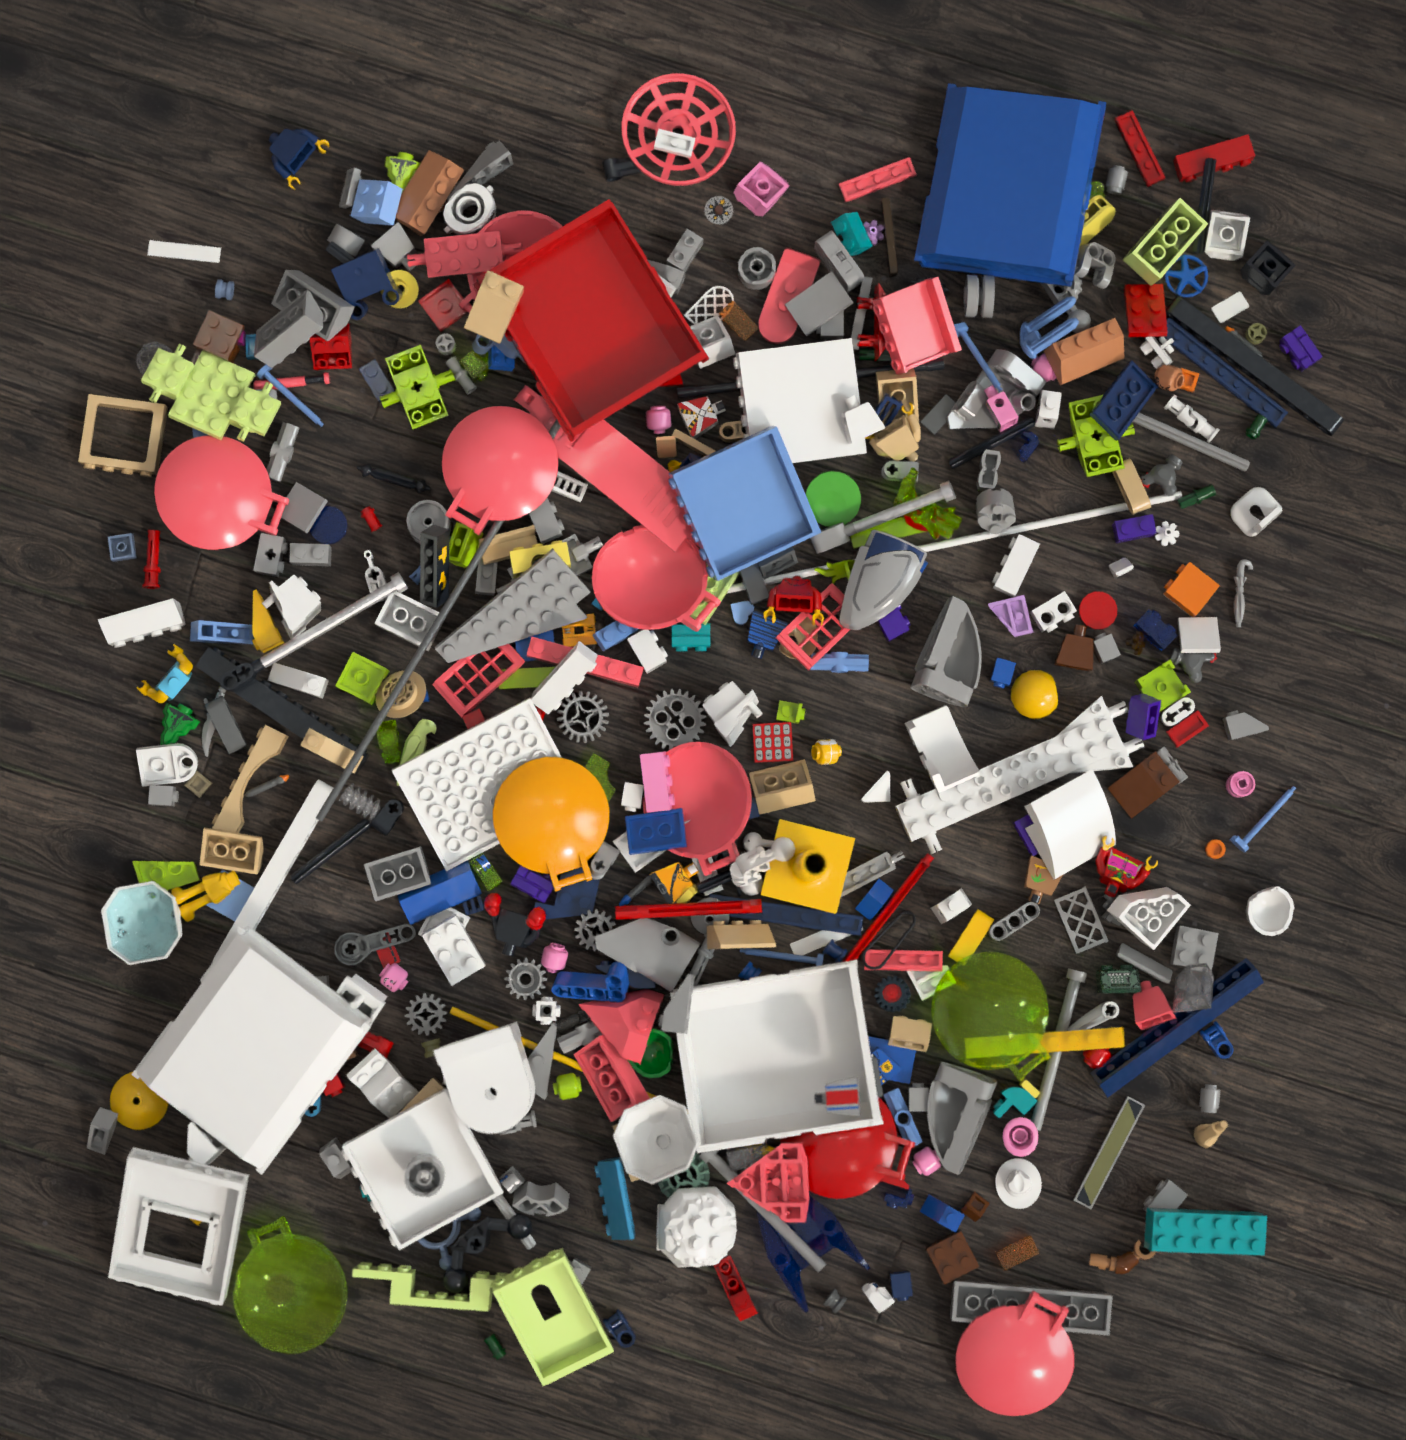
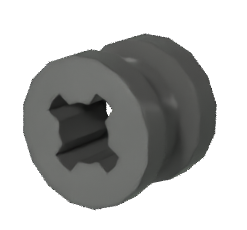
M833 1289L823 1302V1305L829 1306L832 1312L836 1314L847 1298L840 1296L838 1291Z

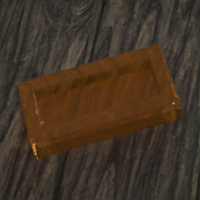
M733 300L719 312V315L744 342L759 329Z

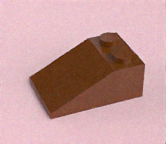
M1155 751L1107 789L1132 819L1177 785L1179 780Z

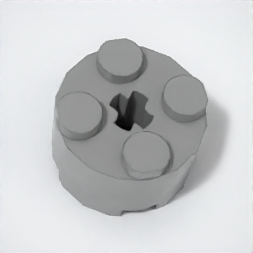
M753 247L746 250L738 261V276L744 286L760 290L773 282L776 273V261L773 255L761 247ZM754 266H758V268H762V269H760V271H755V270H753V269H754Z
M991 488L987 489L976 498L978 524L981 528L990 531L991 534H999L1016 521L1013 496L1000 488L1001 491H992Z
M431 1154L419 1155L413 1158L405 1172V1184L408 1190L413 1195L420 1197H431L437 1194L442 1188L445 1179V1169L442 1162ZM422 1172L428 1173L429 1179L421 1178Z

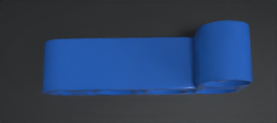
M613 962L609 967L607 975L561 971L556 975L552 986V993L562 998L622 1002L629 987L627 968L620 962Z

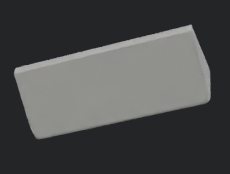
M1124 943L1118 948L1115 954L1116 957L1165 984L1170 983L1173 973L1171 969Z

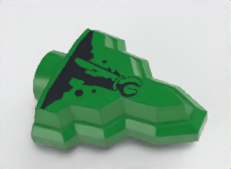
M166 703L163 709V714L165 715L162 721L164 730L161 734L160 745L175 744L180 736H186L190 730L196 729L200 721L191 715L193 710L180 703L178 707Z

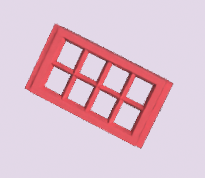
M833 583L821 593L822 602L830 595L839 606L831 613L822 604V610L828 615L823 621L822 626L815 619V624L818 627L808 634L799 624L806 617L812 621V615L808 612H801L776 637L808 671L851 630L844 628L834 616L842 608L844 594ZM831 618L842 628L835 636L823 627ZM795 628L806 636L799 645L788 636ZM820 629L830 638L823 647L813 638ZM809 640L819 649L812 658L801 648Z
M510 644L498 647L501 651L492 659L485 651L481 652L488 663L480 670L470 661L475 655L459 659L432 684L461 718L472 711L525 663L524 659ZM502 654L512 663L504 672L495 663ZM466 663L475 672L468 681L458 673V670ZM490 665L500 674L492 683L482 674ZM453 675L463 684L455 692L445 683ZM478 676L487 685L479 694L469 685ZM465 687L475 697L466 706L456 696Z

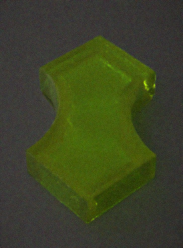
M593 753L585 768L599 781L609 803L616 791L610 784L607 776L610 763Z

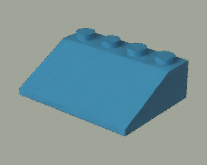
M621 1157L600 1160L597 1162L598 1166H595V1173L597 1178L600 1177L602 1184L598 1185L600 1197H604L605 1200L602 1210L603 1215L608 1216L609 1224H606L607 1236L611 1235L612 1240L634 1239L636 1233Z

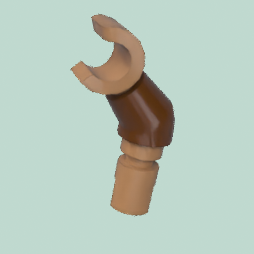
M1137 1240L1134 1244L1133 1252L1128 1251L1123 1255H1117V1257L1111 1256L1107 1258L1106 1255L1090 1253L1089 1265L1098 1266V1269L1102 1270L1109 1268V1271H1114L1115 1274H1126L1139 1263V1259L1148 1260L1155 1255L1156 1251H1150L1148 1255L1142 1254L1139 1250L1141 1242Z

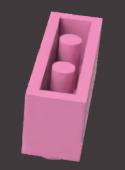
M666 751L641 754L640 760L647 813L673 809L672 805H675L674 794H671L670 791L673 781L672 775H668V767H670L669 755H666Z

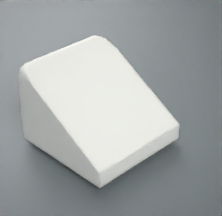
M1122 558L1109 565L1114 578L1130 572L1134 568L1127 558Z

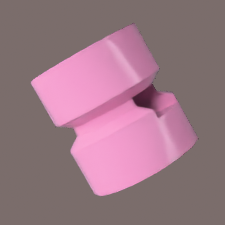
M1245 771L1230 775L1226 781V790L1231 796L1236 798L1251 794L1255 788V779L1250 773Z

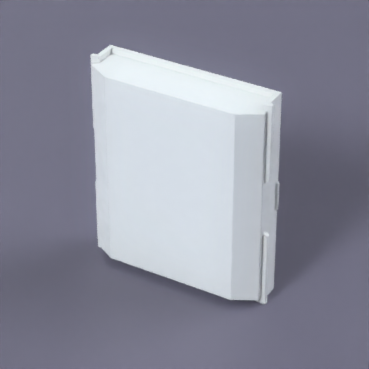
M248 925L244 928L241 926L237 928L200 979L201 985L176 1020L169 1022L132 1075L137 1079L141 1078L151 1090L241 1159L256 1166V1171L262 1175L301 1123V1117L326 1088V1083L334 1078L371 1027L370 1023L373 1020L359 1009H353L350 1006L351 1003Z
M857 960L791 970L789 974L783 975L771 974L753 977L746 981L735 979L693 986L688 1033H676L688 1114L699 1141L697 1153L764 1143L766 1138H784L811 1131L817 1135L883 1124L857 972ZM673 989V992L670 993L671 999L678 989ZM854 1077L858 1078L861 1116L827 1113V1105H815V1093H826L825 1084Z

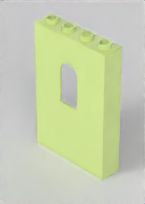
M562 1248L553 1250L547 1256L535 1259L522 1268H516L512 1273L500 1276L491 1283L492 1291L543 1386L614 1352L612 1343ZM540 1284L550 1288L562 1311L546 1320L543 1319L531 1296L532 1289Z

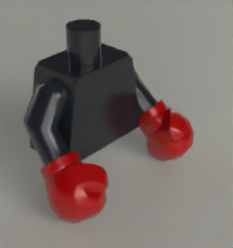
M491 893L485 898V910L491 916L496 940L505 942L502 954L513 957L516 946L526 948L540 937V930L546 919V912L541 907H535L526 916L500 908L501 896L498 893Z

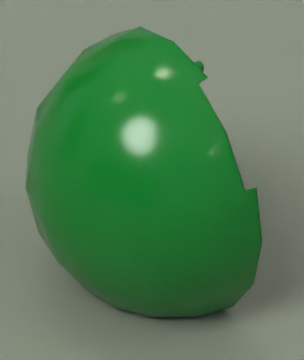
M652 1028L641 1064L628 1061L633 1069L643 1077H661L668 1073L672 1067L673 1040L664 1031Z

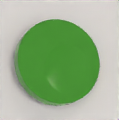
M840 471L823 472L810 482L806 490V497L816 521L824 526L830 527L841 522L845 525L859 511L861 504L860 489L854 479L846 473Z

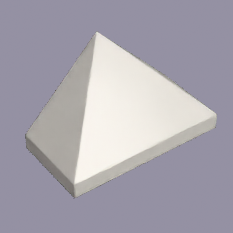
M888 771L861 799L863 803L890 802V773Z

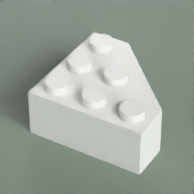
M1164 887L1119 895L1107 911L1143 944L1155 950L1190 907V904L1175 891Z

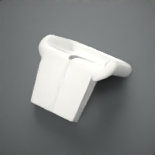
M1255 487L1233 504L1230 514L1234 523L1243 533L1253 537L1259 534L1282 513V507L1266 489ZM1251 506H1259L1265 518L1260 521L1250 513Z

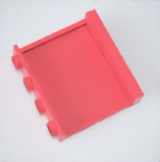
M939 277L928 278L872 300L873 310L878 317L879 328L884 336L885 347L890 354L891 365L896 374L906 373L909 369L946 354L962 350Z

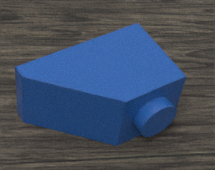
M930 1194L920 1209L921 1213L955 1233L965 1216L962 1212Z

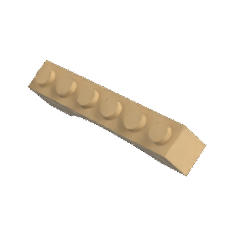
M267 725L259 729L256 736L258 740L255 745H251L247 753L249 755L247 761L241 764L238 771L240 775L237 780H233L230 786V790H232L230 795L223 799L221 803L223 808L220 814L215 815L212 821L214 825L212 829L240 833L245 823L243 817V797L248 781L264 762L281 753L289 736Z

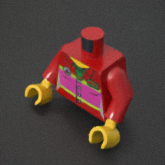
M1105 835L1102 838L1104 845L1100 848L1095 862L1097 872L1100 875V882L1107 885L1105 894L1115 897L1117 891L1124 893L1127 889L1132 890L1141 885L1150 874V869L1157 866L1158 860L1154 865H1150L1148 861L1152 856H1149L1146 860V866H1143L1144 862L1112 848L1115 844L1113 837L1111 843L1106 844L1107 836Z

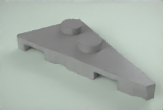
M555 1023L551 1025L528 1058L535 1081V1094L544 1100L548 1095L550 1070L557 1034V1024Z

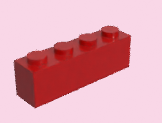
M1248 134L1177 155L1173 163L1179 182L1185 181L1189 183L1195 181L1196 177L1203 176L1206 158L1216 159L1215 172L1219 170L1227 172L1232 170L1233 166L1240 165V167L1251 164L1255 153Z

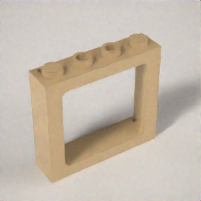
M89 394L78 462L84 465L83 468L92 470L95 467H101L103 471L114 472V469L122 470L121 473L133 475V472H139L141 476L152 477V474L157 475L168 407L160 403ZM97 406L153 413L145 462L91 456L90 451Z

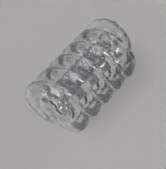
M351 783L343 792L339 802L343 800L344 806L350 803L349 809L353 810L356 808L357 814L363 812V818H367L370 815L369 821L372 822L382 808L380 806L381 800L378 799L373 802L374 795L367 798V791L360 794L361 787L354 790L355 783Z

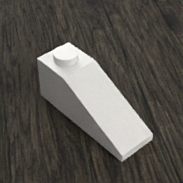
M273 663L268 678L270 682L322 699L329 682L326 678L277 663Z

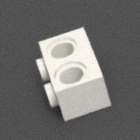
M1064 591L1032 610L1030 614L1040 631L1044 632L1047 630L1049 633L1058 627L1056 624L1063 620L1066 623L1074 618L1073 614L1077 610ZM1058 605H1066L1067 613H1060ZM1048 614L1051 617V622L1044 623L1041 620V615Z

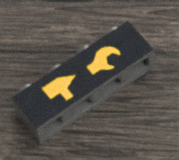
M432 525L421 532V604L437 608L449 598L450 529Z

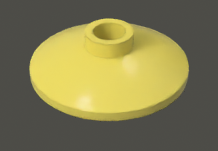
M404 270L390 272L396 286L402 285L404 287L401 300L395 305L390 306L395 308L410 306L417 299L419 292L416 279L412 274ZM388 292V297L391 300H396L395 292Z

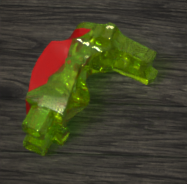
M912 467L908 475L902 480L899 492L893 502L894 506L918 497L914 486L918 471ZM935 503L920 508L922 511L917 509L904 515L906 524L921 531H928L935 540L940 535L950 539L954 529L957 530L962 521L961 517L954 514L956 507L942 508Z

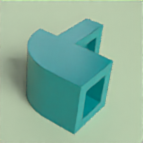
M1008 1087L1000 1092L1005 1099H999L994 1104L992 1113L1000 1118L1013 1105L1025 1115L1037 1100L1025 1089Z

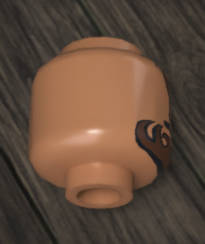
M1169 364L1162 365L1156 370L1154 375L1157 386L1173 392L1181 388L1184 383L1182 370Z

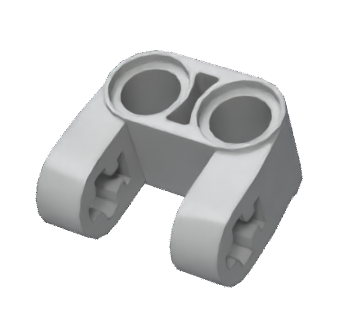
M1095 242L1080 245L1074 275L1083 278L1087 275L1090 267L1095 269L1093 284L1101 289L1106 288L1113 274L1116 260L1114 253Z

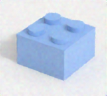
M360 179L351 217L365 224L394 225L402 188L389 181Z

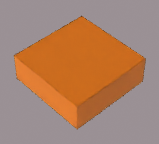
M1181 368L1184 375V383L1179 389L1193 393L1199 373Z

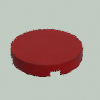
M1095 591L1082 599L1079 605V616L1087 627L1093 630H1102L1109 627L1115 621L1117 605L1109 594Z

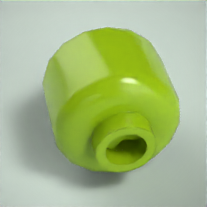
M574 1073L557 1076L556 1083H553L554 1094H559L561 1100L578 1097L579 1092H582L580 1077H576Z

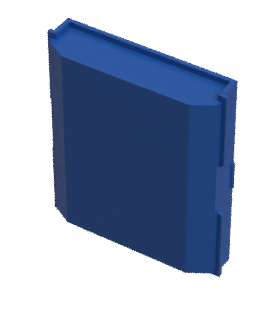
M948 84L936 145L938 149L930 195L926 197L914 261L919 262L921 267L979 275H994V277L1071 287L1085 221V212L1089 205L1092 189L1091 180L1107 103L1099 101L1098 104L1077 99L974 87H957L956 84Z

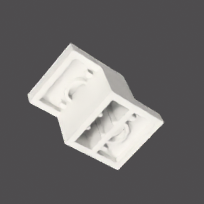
M376 1049L369 1053L346 1075L351 1082L361 1089L370 1103L388 1118L395 1116L419 1093L403 1077L396 1066Z

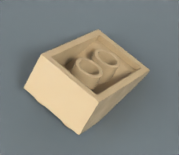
M487 271L464 328L500 344L522 297L524 286L491 271Z
M914 368L900 374H896L895 370L876 372L878 404L885 393L889 394L890 397H895L896 400L902 401L906 411L911 410L909 404L911 402L914 405L913 414H916L919 422L917 380ZM887 401V403H886L885 406L883 407L882 411H881L880 414H879V417H880L881 413L883 412V410L885 409V407L887 406V404H888L889 401ZM895 404L892 405L887 415L883 419V424L890 415L893 408L895 407ZM902 407L900 408V410L898 411V413L896 414L895 418L891 423H893L894 421H896L904 415L906 416V418L908 417V415L902 411Z

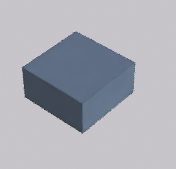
M132 533L108 537L111 561L116 562L137 558L134 535Z

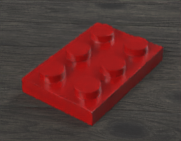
M1149 284L1125 285L1124 295L1128 337L1167 336L1163 284H1153L1152 286Z

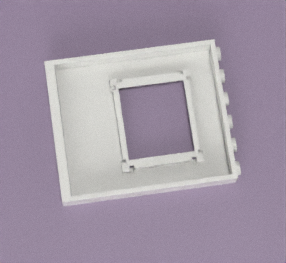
M133 1147L127 1159L108 1278L119 1282L131 1283L136 1286L152 1288L156 1291L172 1293L176 1296L181 1295L193 1300L209 1302L213 1305H223L228 1294L249 1175ZM150 1209L209 1223L202 1265L143 1251Z

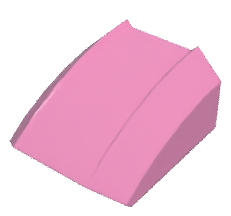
M759 162L737 184L734 194L737 201H740L751 210L755 216H764L790 185L769 166Z

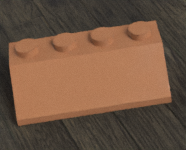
M428 151L401 194L395 219L418 235H425L464 172V169L449 159Z
M1113 318L1051 344L1044 350V353L1059 384L1063 385L1124 359V334L1116 318Z

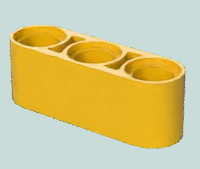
M977 909L948 957L965 967L991 927L994 919Z

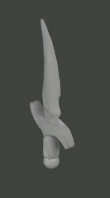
M221 686L219 687V692H217L216 698L221 696L224 697L225 695L224 693L226 692V690L223 689ZM204 698L205 704L208 703V700L206 698ZM207 713V720L202 730V747L206 757H208L211 738L216 728L209 713Z

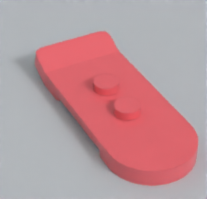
M791 248L784 250L758 323L760 334L766 341L773 344H782L790 340L795 334L798 323L785 304L813 285L820 265L818 258Z

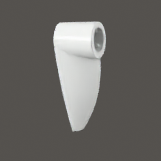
M1103 1002L1068 1028V1031L1087 1030L1109 1019H1113L1118 1016L1119 1007L1114 1002ZM1107 1005L1109 1007L1113 1006L1112 1015L1105 1013Z

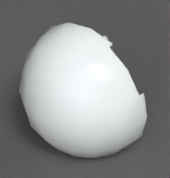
M1275 886L1253 894L1248 899L1246 915L1253 929L1263 935L1275 936L1289 928L1293 909L1295 908L1288 892Z

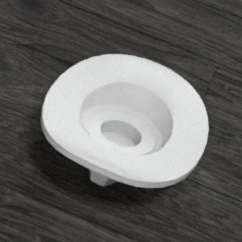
M1015 1158L1006 1161L999 1168L995 1181L1000 1199L1006 1205L1015 1209H1024L1031 1206L1041 1192L1040 1174L1037 1168L1025 1159Z

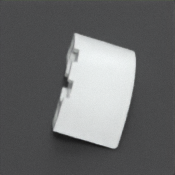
M944 705L905 723L913 744L918 752L922 753L919 756L925 770H928L930 779L938 793L980 774L960 736L948 706Z

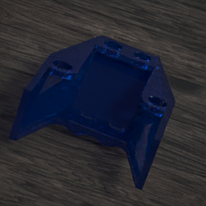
M809 1195L806 1222L786 1224L819 1257L837 1248L866 1270L870 1269L833 1212ZM756 1210L767 1257L798 1305L806 1313L809 1310L800 1273L810 1264Z

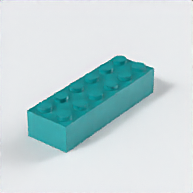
M1147 1208L1144 1247L1150 1251L1265 1255L1267 1216L1260 1212Z

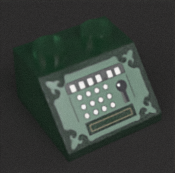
M1113 965L1101 966V970H1096L1097 993L1141 992L1138 969H1132V965H1120L1121 969H1113Z

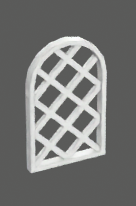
M723 286L712 287L705 292L684 316L693 325L698 323L697 316H705V320H707V316L718 315L722 316L720 318L722 321L733 308V294ZM716 289H723V295H716ZM713 290V295H707ZM714 297V304H707L706 298ZM716 297H723V304H716ZM725 297H731L732 304H725ZM704 298V304L698 305ZM723 306V313H716V307ZM725 306H731L726 312ZM697 307H704L705 314H697ZM707 307H714V313L707 314ZM695 308V314H689Z

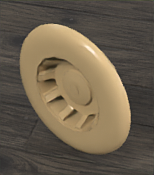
M404 671L390 675L379 686L376 694V705L379 711ZM412 672L394 703L396 704L392 705L386 715L387 717H406L421 706L426 696V684L418 673Z

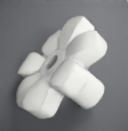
M1167 521L1162 522V527H1156V532L1159 533L1155 535L1156 541L1162 540V546H1167L1168 542L1173 545L1176 542L1175 538L1179 537V531H1175L1177 526L1174 523L1169 526Z

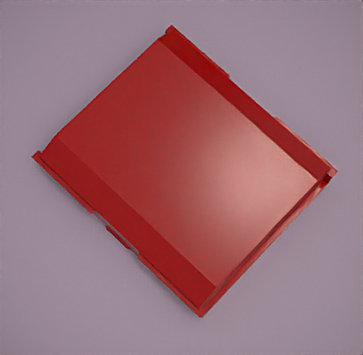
M610 199L488 270L524 286L522 297L504 335L508 341L514 343L535 377L537 389L570 442L576 440L580 433L699 362L704 363L709 360L705 350L666 291V286L660 276L648 262L644 252ZM487 272L476 277L477 282L473 285L477 292Z

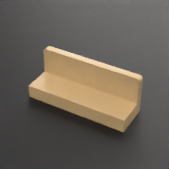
M532 525L495 535L481 558L483 565L510 559L509 551H513L516 547L527 549L532 548V545L538 544L535 536V526ZM484 538L479 539L478 548L481 545Z

